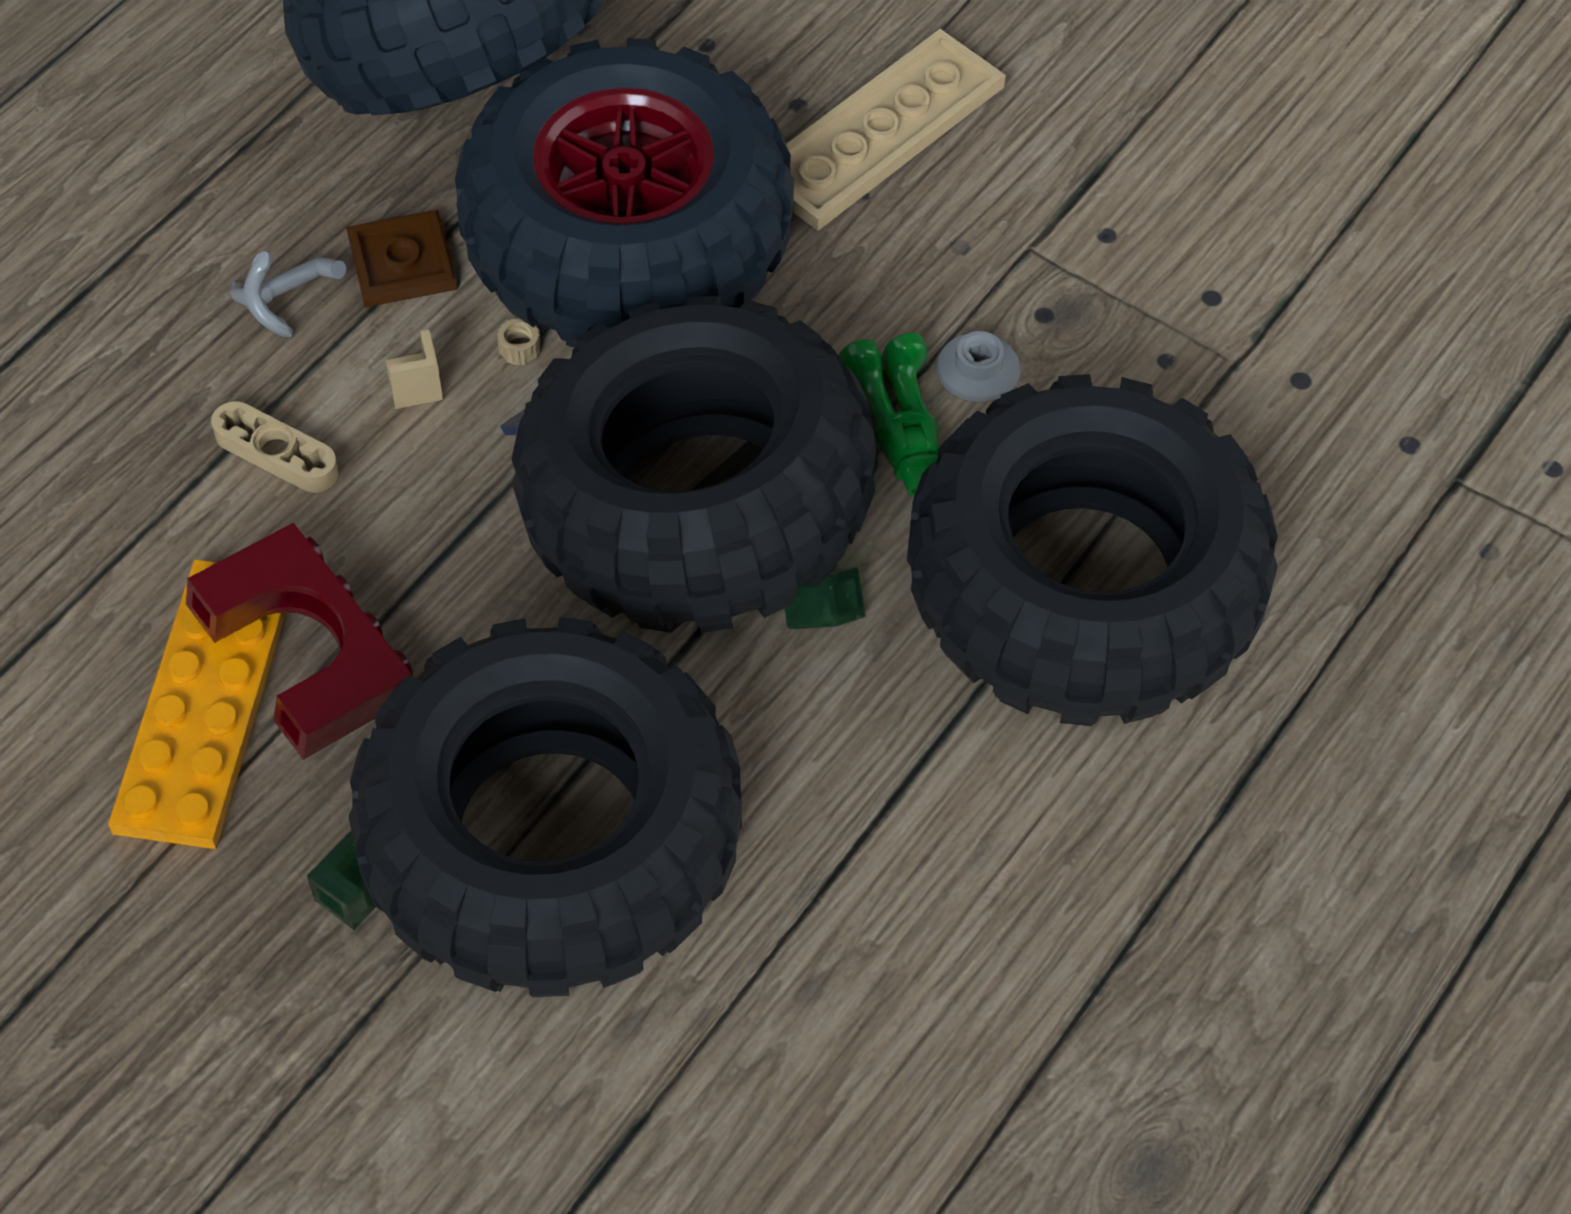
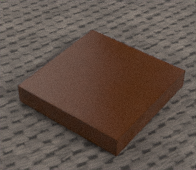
M438 210L346 227L365 308L457 290L456 277Z

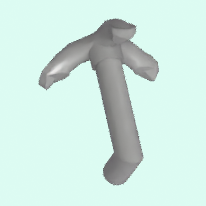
M263 251L254 258L244 285L237 280L231 282L230 295L235 302L247 307L255 319L264 327L279 336L292 337L294 329L289 327L284 319L271 312L266 304L270 303L273 298L320 276L341 279L346 274V265L343 261L316 257L263 281L272 262V253Z

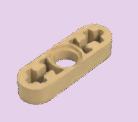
M228 402L222 404L213 412L211 425L216 442L223 449L307 492H323L336 483L339 476L336 456L328 445L243 402ZM241 422L244 424L245 430L238 427ZM228 425L233 426L230 430L226 428ZM274 439L284 440L288 443L287 448L278 454H267L261 450L265 443ZM322 463L324 468L320 469L317 466ZM305 464L314 468L308 472Z

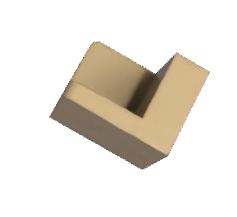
M429 329L420 330L423 353L385 360L395 409L443 400L438 363Z

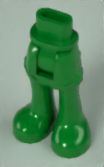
M917 333L898 335L886 345L882 357L877 343L871 339L854 341L840 351L839 357L842 359L843 367L848 366L860 382L869 402L870 412L876 427L874 430L875 439L881 445L886 458L893 467L895 478L904 482L909 495H915L922 473L931 463H936L938 448L940 447L938 436L940 426L938 420L926 407L917 383L916 374L927 360L925 340L922 335ZM882 369L892 385L902 412H894L884 385Z

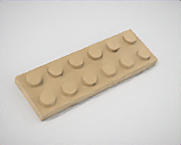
M939 29L786 144L791 154L790 168L791 175L794 178L793 213L819 231L1002 90L1005 85L1006 75L942 29Z

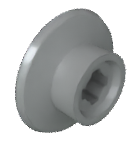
M975 331L954 338L941 349L936 359V374L941 384L953 395L968 401L988 402L999 399L1001 394L1015 388L1021 376V364L1015 351L1005 341L991 333ZM978 358H979V359H983L981 362H976V361H975V360H978Z

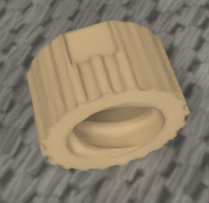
M512 318L509 321H505L501 328L498 329L499 354L504 357L507 363L525 365L536 359L540 354V331L537 325L533 328L520 318ZM517 338L529 340L522 344L510 343V341Z

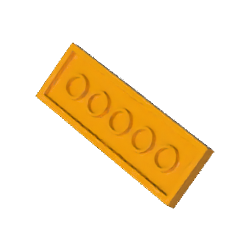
M194 559L189 577L217 562ZM186 583L108 826L112 835L216 850L287 612L262 617L214 643L186 606Z

